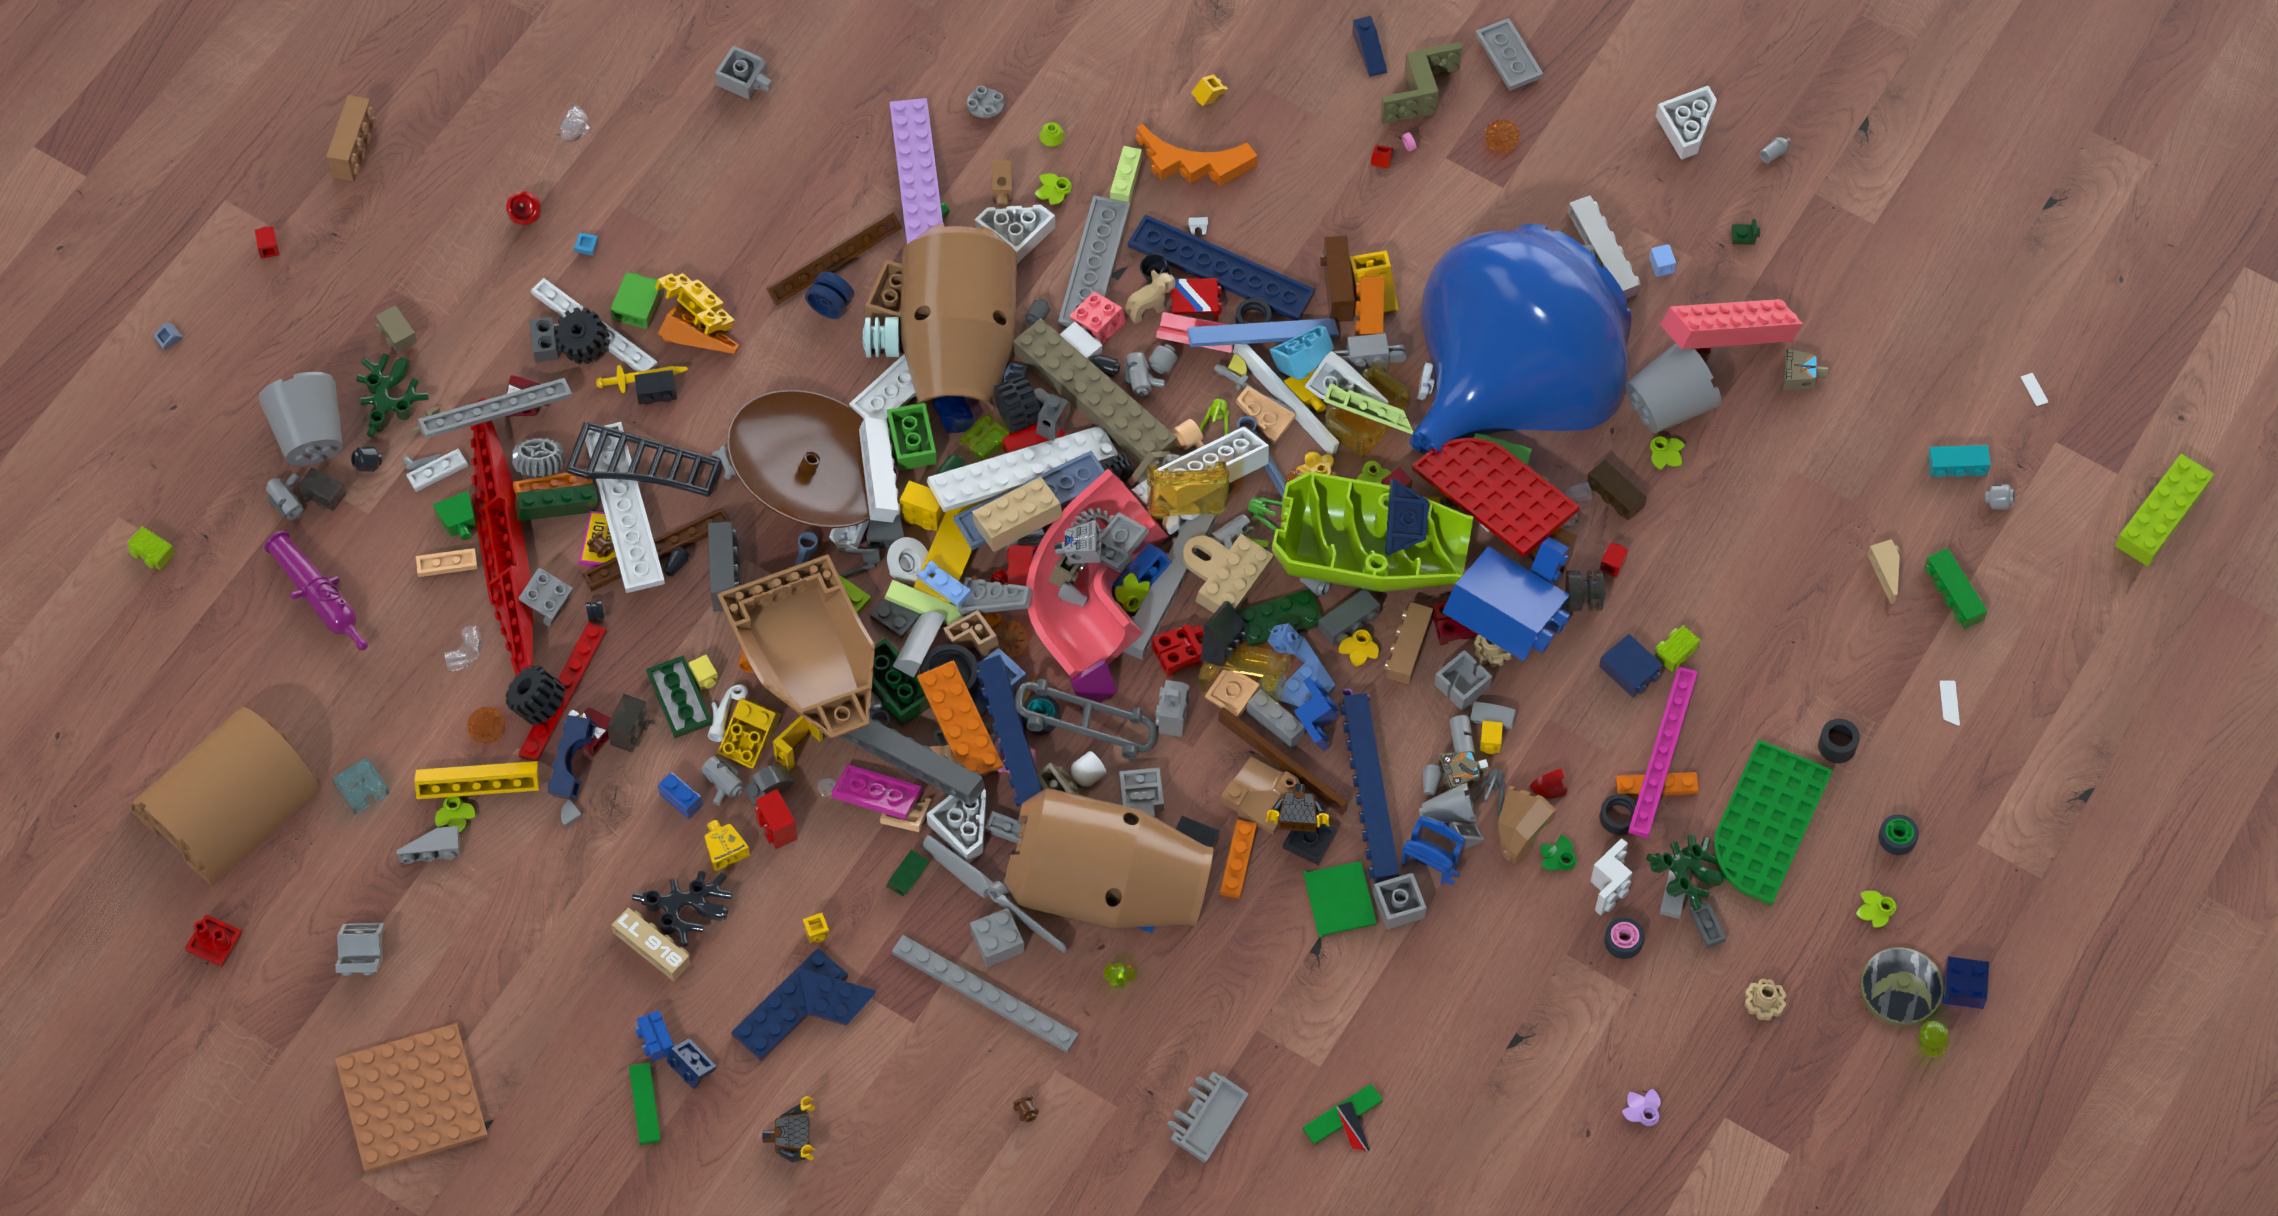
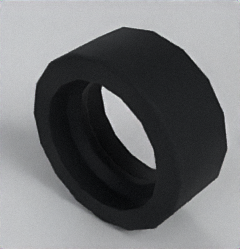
M1250 298L1244 300L1236 309V324H1248L1242 319V315L1250 310H1257L1264 314L1265 320L1262 323L1271 322L1272 312L1270 306L1260 299Z
M1615 794L1606 798L1602 803L1599 815L1601 825L1612 834H1627L1636 802L1623 794ZM1615 805L1624 806L1631 812V819L1622 824L1614 823L1608 818V809Z

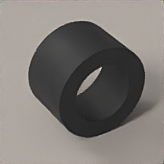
M1846 719L1830 720L1822 729L1818 742L1819 752L1826 760L1832 763H1845L1855 755L1860 739L1859 731L1852 722ZM1831 732H1841L1847 735L1851 742L1846 746H1836L1830 741L1828 734Z

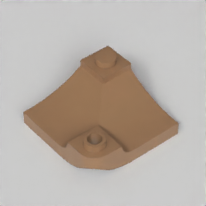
M1250 756L1244 767L1230 781L1221 795V804L1238 812V816L1244 820L1257 823V826L1274 834L1278 824H1275L1273 820L1266 822L1267 812L1271 810L1278 799L1284 798L1286 792H1293L1294 785L1300 784V781L1287 771L1280 772ZM1291 782L1293 785H1287L1286 783Z

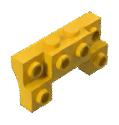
M671 273L657 280L655 289L665 288L667 290L665 296L667 299L678 295L677 301L696 317L694 324L702 323L706 325L704 331L706 335L717 330L727 331L732 328L734 319L722 309L724 302L698 279L691 281L684 273L678 276H674Z

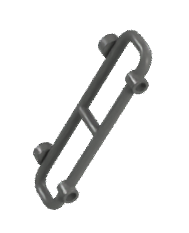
M1044 679L1037 680V683L1025 682L1017 690L1015 707L1021 716L1028 718L1027 728L1029 730L1041 731L1043 723L1122 746L1121 755L1129 760L1136 759L1138 752H1148L1154 748L1157 726L1152 719L1143 716V710L1140 708H1132L1130 712L1048 687L1049 682ZM1032 690L1040 696L1049 695L1084 706L1081 726L1025 709L1023 706L1025 692ZM1092 709L1128 719L1133 724L1142 723L1147 725L1149 728L1148 742L1140 744L1090 729L1089 723Z

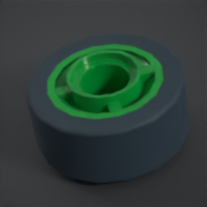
M1900 814L1891 815L1882 823L1878 839L1885 851L1894 855H1904L1915 847L1919 830L1917 824L1908 816ZM1894 833H1900L1902 837L1896 836Z

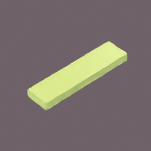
M892 580L885 596L886 600L920 614L925 612L940 613L945 616L942 623L950 625L964 616L958 612L957 606Z

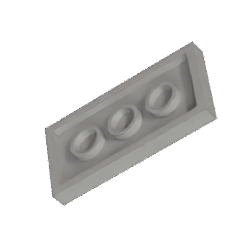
M1509 18L1476 31L1477 39L1509 91L1543 78V72Z

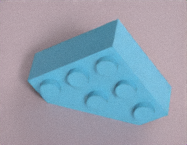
M1318 325L1269 350L1278 371L1295 379H1303L1323 361L1325 356L1334 349L1326 327Z

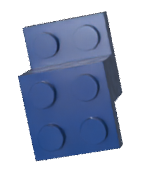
M1308 677L1303 682L1313 695V698L1294 710L1315 744L1325 751L1330 746L1327 743L1329 737L1323 728L1339 718L1336 713L1339 709L1329 696H1325L1328 693L1318 680L1314 681L1311 677Z

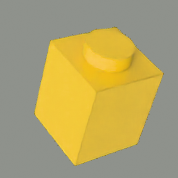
M1482 722L1480 751L1488 754L1500 753L1502 722Z

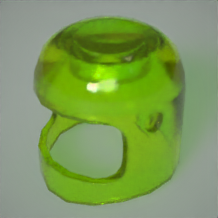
M1929 1021L1923 1024L1918 1034V1047L1921 1052L1931 1057L1944 1054L1947 1050L1949 1038L1947 1028L1937 1021Z

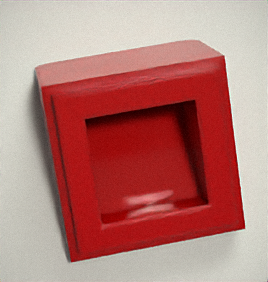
M1375 145L1372 152L1371 165L1389 168L1393 148Z

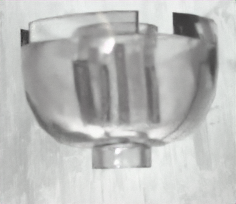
M572 103L570 108L573 110L569 109L558 130L562 131V133L556 134L557 138L567 142L577 141L582 135L586 136L590 128L587 125L588 116L586 112Z

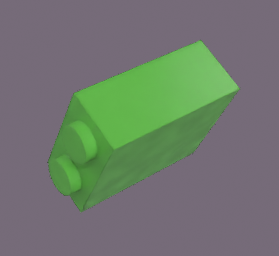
M626 272L610 308L612 320L648 329L664 293L663 288L655 289L658 279H650L637 273Z

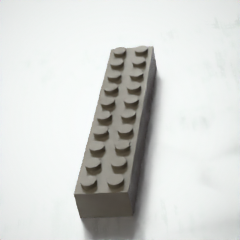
M1041 318L1013 341V353L1093 424L1104 428L1108 437L1139 464L1149 452L1171 451L1172 453L1177 448V437Z

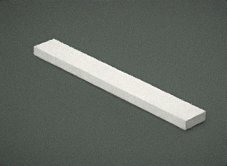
M545 278L531 290L532 295L563 318L566 316L564 313L568 310L572 313L574 312L573 308L578 307L581 311L583 309V306ZM604 323L610 334V337H607L610 344L605 346V349L636 372L652 370L658 365L655 359Z
M1235 344L1233 353L1239 355L1245 361L1246 367L1279 402L1295 411V419L1328 454L1335 455L1340 442L1248 344Z

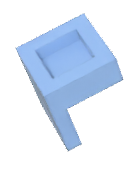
M1670 245L1651 248L1649 259L1656 277L1674 273L1676 261Z

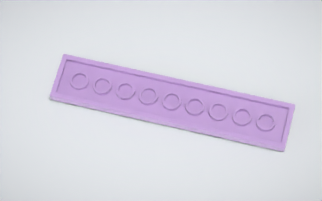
M927 98L890 102L907 244L926 229L943 224Z

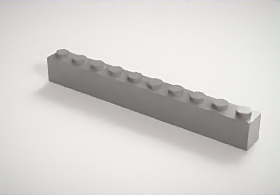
M1216 489L1195 500V504L1200 508L1201 514L1193 520H1186V522L1181 523L1178 537L1173 538L1170 552L1165 553L1172 563L1149 587L1146 598L1141 600L1140 607L1136 610V615L1131 616V619L1144 634L1123 652L1141 660L1145 657L1151 645L1152 637L1156 636L1190 572L1182 559L1184 546L1193 537L1210 535L1226 505V493ZM1195 548L1192 550V553L1198 557L1201 550Z

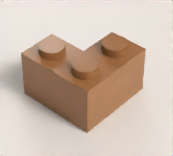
M978 610L943 628L948 644H957L967 648V650L974 646L983 659L988 657L998 647L1000 648L996 634Z

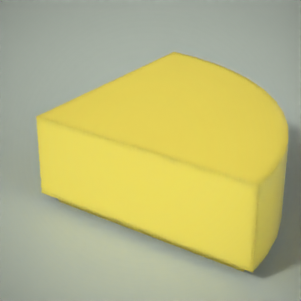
M1234 354L1227 369L1240 377L1243 374L1246 375L1247 367L1245 361L1239 355Z

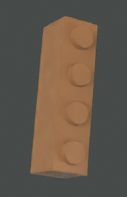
M1410 602L1408 609L1404 608L1401 618L1404 620L1403 625L1398 626L1396 632L1397 642L1393 641L1390 649L1392 657L1391 659L1387 658L1384 670H1387L1386 678L1410 684L1432 619L1433 608Z

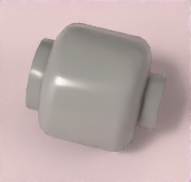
M1165 344V346L1158 345L1149 358L1150 367L1160 374L1170 372L1178 359L1174 353L1175 349L1168 344Z
M2007 484L1992 485L1990 491H1986L1985 500L1993 510H2007L2011 505H2014L2015 492Z

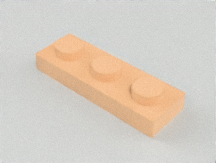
M475 548L416 556L418 577L478 569Z

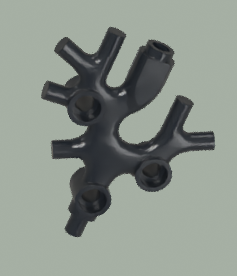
M698 871L697 878L690 883V891L688 892L680 890L678 879H671V892L669 894L660 895L656 890L643 892V894L634 892L632 900L641 902V905H645L651 912H656L660 908L664 909L665 913L659 918L662 932L671 934L676 931L679 935L680 946H687V933L689 931L703 933L704 925L682 920L679 915L680 909L683 906L690 905L705 918L717 921L726 920L728 908L725 905L709 903L706 901V897L715 896L732 899L733 891L720 889L721 884L727 878L725 874L720 873L711 884L707 885L704 883L706 873Z

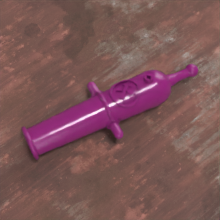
M279 531L273 534L266 541L264 550L273 555L298 588V590L290 593V598H305L330 631L335 634H347L356 643L357 649L361 651L367 649V641L360 637L354 627L356 624V614L353 608L341 596V592L335 587V584H338L340 581L339 577L334 576L328 579L326 576H323L290 540V534L287 531Z

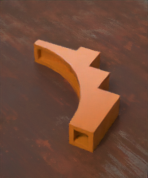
M1144 124L1137 127L1136 141L1146 149V153L1151 159L1150 170L1161 181L1178 171L1190 184L1209 174L1210 179L1213 182L1216 181L1220 187L1257 166L1258 155L1248 143L1219 152L1188 151L1162 141L1152 134Z

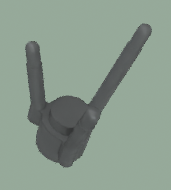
M838 548L839 552L863 553V563L867 562V565L844 572L838 576L846 577L866 569L875 568V564L880 563L879 548Z
M1491 769L1489 775L1485 776L1483 783L1472 798L1473 803L1486 785L1488 789L1483 799L1484 802H1487L1492 790H1498L1499 788L1497 815L1500 816L1504 788L1506 786L1504 782L1505 774L1498 769Z

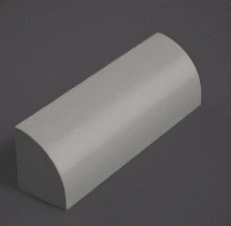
M937 612L921 614L914 624L893 667L914 677L945 616Z

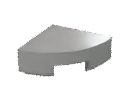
M570 799L561 810V820L565 828L582 817Z

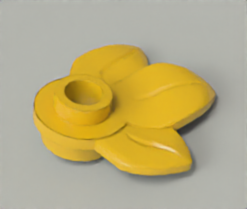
M1308 452L1305 454V464L1296 468L1298 473L1310 471L1330 475L1332 473L1331 467L1334 465V458L1330 454L1321 456L1317 452Z
M1361 629L1356 631L1352 637H1348L1341 642L1339 653L1350 654L1351 663L1358 667L1365 663L1367 657L1377 659L1379 649L1377 644L1372 641L1370 633ZM1362 638V639H1364L1365 641H1364V642H1360V641H1358V640Z

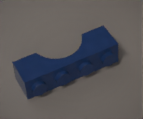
M567 716V720L563 723L562 739L558 743L557 758L553 762L552 778L548 781L549 794L554 797L577 801L582 781L573 773L572 759L575 752L581 746L592 743L597 725L596 722L588 718Z

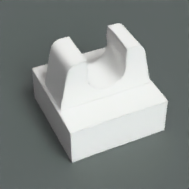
M1208 217L1188 218L1191 235H1195L1197 227L1202 229V235L1206 234Z

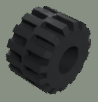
M578 307L573 308L574 312L570 313L568 310L564 313L566 315L564 318L559 317L557 320L559 326L555 325L554 327L556 332L554 339L568 359L574 360L578 364H581L582 360L585 364H590L591 359L597 361L600 359L598 357L600 353L603 355L606 353L607 350L604 347L610 344L607 338L610 337L606 325L594 311L591 312L588 308L584 307L582 311Z
M1021 375L994 386V398L1004 424L1011 432L1014 433L1037 424L1040 412L1039 403L1032 386L1024 376Z
M531 665L528 669L524 668L521 670V673L514 677L513 682L508 686L509 690L506 692L507 699L505 701L508 708L529 724L540 725L542 721L546 722L549 720V717L554 716L556 710L561 707V701L565 697V693H563L565 687L541 666Z

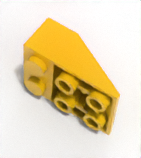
M1387 250L1351 256L1350 264L1354 292H1356V284L1360 282L1361 277H1384V313L1397 311L1398 303Z
M740 698L717 754L754 769L772 738L782 713L747 698Z

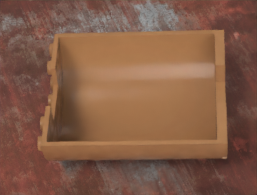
M239 707L129 803L130 811L157 836L161 833L181 852L184 861L211 886L218 882L321 790L318 784L320 779L310 771L304 763L302 756L285 740V734L279 729L276 731L268 718H261L255 712L245 707Z

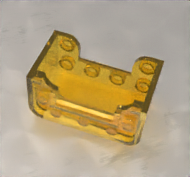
M1375 364L1363 372L1362 377L1389 401L1388 405L1402 409L1404 413L1407 411L1410 403L1411 389ZM1337 406L1331 407L1325 415L1326 423L1324 426L1340 443L1362 458L1392 428Z

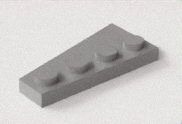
M965 577L964 585L971 590L972 594L958 607V612L961 615H968L976 610L980 613L1026 609L1030 606L1033 591L1026 586L1003 585L1000 582L990 583L981 579L977 581Z

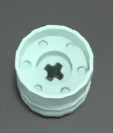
M866 317L863 328V347L866 352V358H871L872 349H875L876 358H879L881 349H885L887 358L899 357V317H886L884 326H880L878 317H875V326H871V317Z

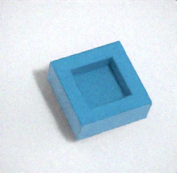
M579 232L574 251L593 256L598 243V236Z

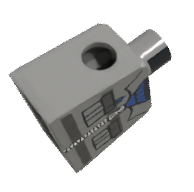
M1096 521L1067 529L1065 531V541L1054 544L1055 552L1057 555L1066 554L1069 562L1072 564L1101 562V531Z

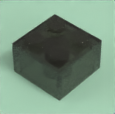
M623 694L607 725L610 745L633 753L635 747L640 745L641 735L650 725L646 701Z

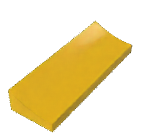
M985 500L946 511L921 570L926 568V564L929 561H933L957 581L960 580L972 550L953 521V516ZM933 573L929 575L930 578L935 576ZM917 578L914 589L950 603L949 600Z

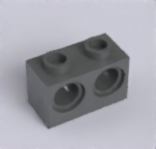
M552 317L529 320L535 363L557 360V352L561 351L554 339V335H556L554 327L557 324H553Z

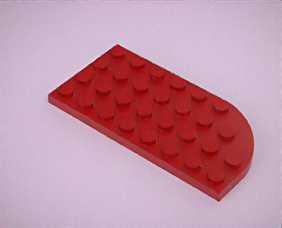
M1478 438L1450 440L1442 446L1441 452L1438 450L1435 453V449L1432 448L1412 465V470L1470 516H1473L1475 520L1523 557L1528 555L1580 511L1578 504L1505 448L1488 440Z

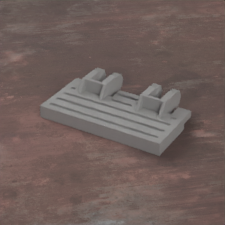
M1214 1071L1208 1080L1214 1083L1215 1086L1200 1076L1195 1079L1197 1085L1209 1092L1208 1096L1194 1087H1190L1188 1090L1189 1094L1196 1098L1187 1111V1114L1192 1116L1194 1120L1179 1110L1174 1112V1116L1186 1124L1188 1128L1185 1129L1174 1121H1168L1167 1127L1174 1131L1170 1140L1204 1163L1210 1157L1248 1096L1246 1091L1225 1077L1219 1076Z

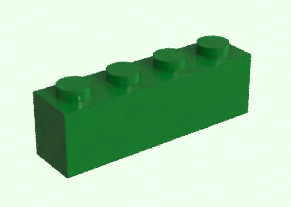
M1946 548L1928 556L1924 565L1925 572L1933 579L1936 590L1943 595L1946 606L1952 609L1956 622L1965 629L1984 621L1988 611L1950 550Z

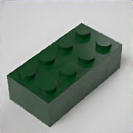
M884 638L875 644L872 692L878 695L882 704L902 727L931 707L917 679L918 675L915 674L912 677L893 667L899 653L888 639Z

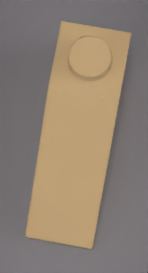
M1890 539L1870 546L1867 556L1890 603L1894 604L1898 595L1900 550Z

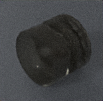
M1580 570L1566 571L1565 592L1570 595L1566 602L1568 612H1581L1583 603L1587 604L1588 611H1593L1594 602L1596 611L1603 610L1605 581L1601 570H1595L1594 579L1591 570H1587L1585 579L1582 578Z

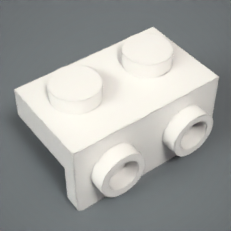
M869 520L854 526L833 528L829 538L838 548L858 549Z

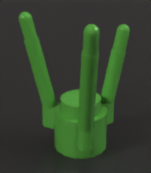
M1253 497L1249 502L1248 511L1253 513V517L1262 521L1273 531H1276L1278 528L1261 515L1264 516L1268 513L1276 516L1275 512L1268 509L1267 504L1282 506L1283 502L1268 500L1263 497L1260 499Z

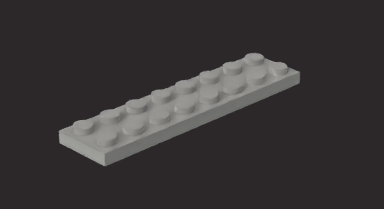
M1093 195L1058 319V325L1069 327L1075 321L1070 319V314L1093 292L1103 297L1106 296L1130 210V202Z

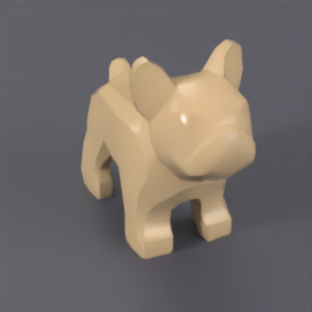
M1154 270L1151 271L1152 283L1141 288L1128 298L1124 310L1127 315H1130L1134 324L1143 320L1141 315L1145 309L1155 307L1157 313L1166 309L1163 304L1166 297L1165 293H1169L1175 287V278L1168 273L1159 275Z

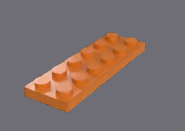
M954 660L918 675L917 679L956 763L962 764L967 770L975 771L981 776L1003 768L1002 761Z

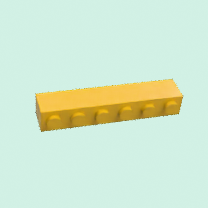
M538 761L420 769L416 770L414 783L416 799L539 791L540 777Z

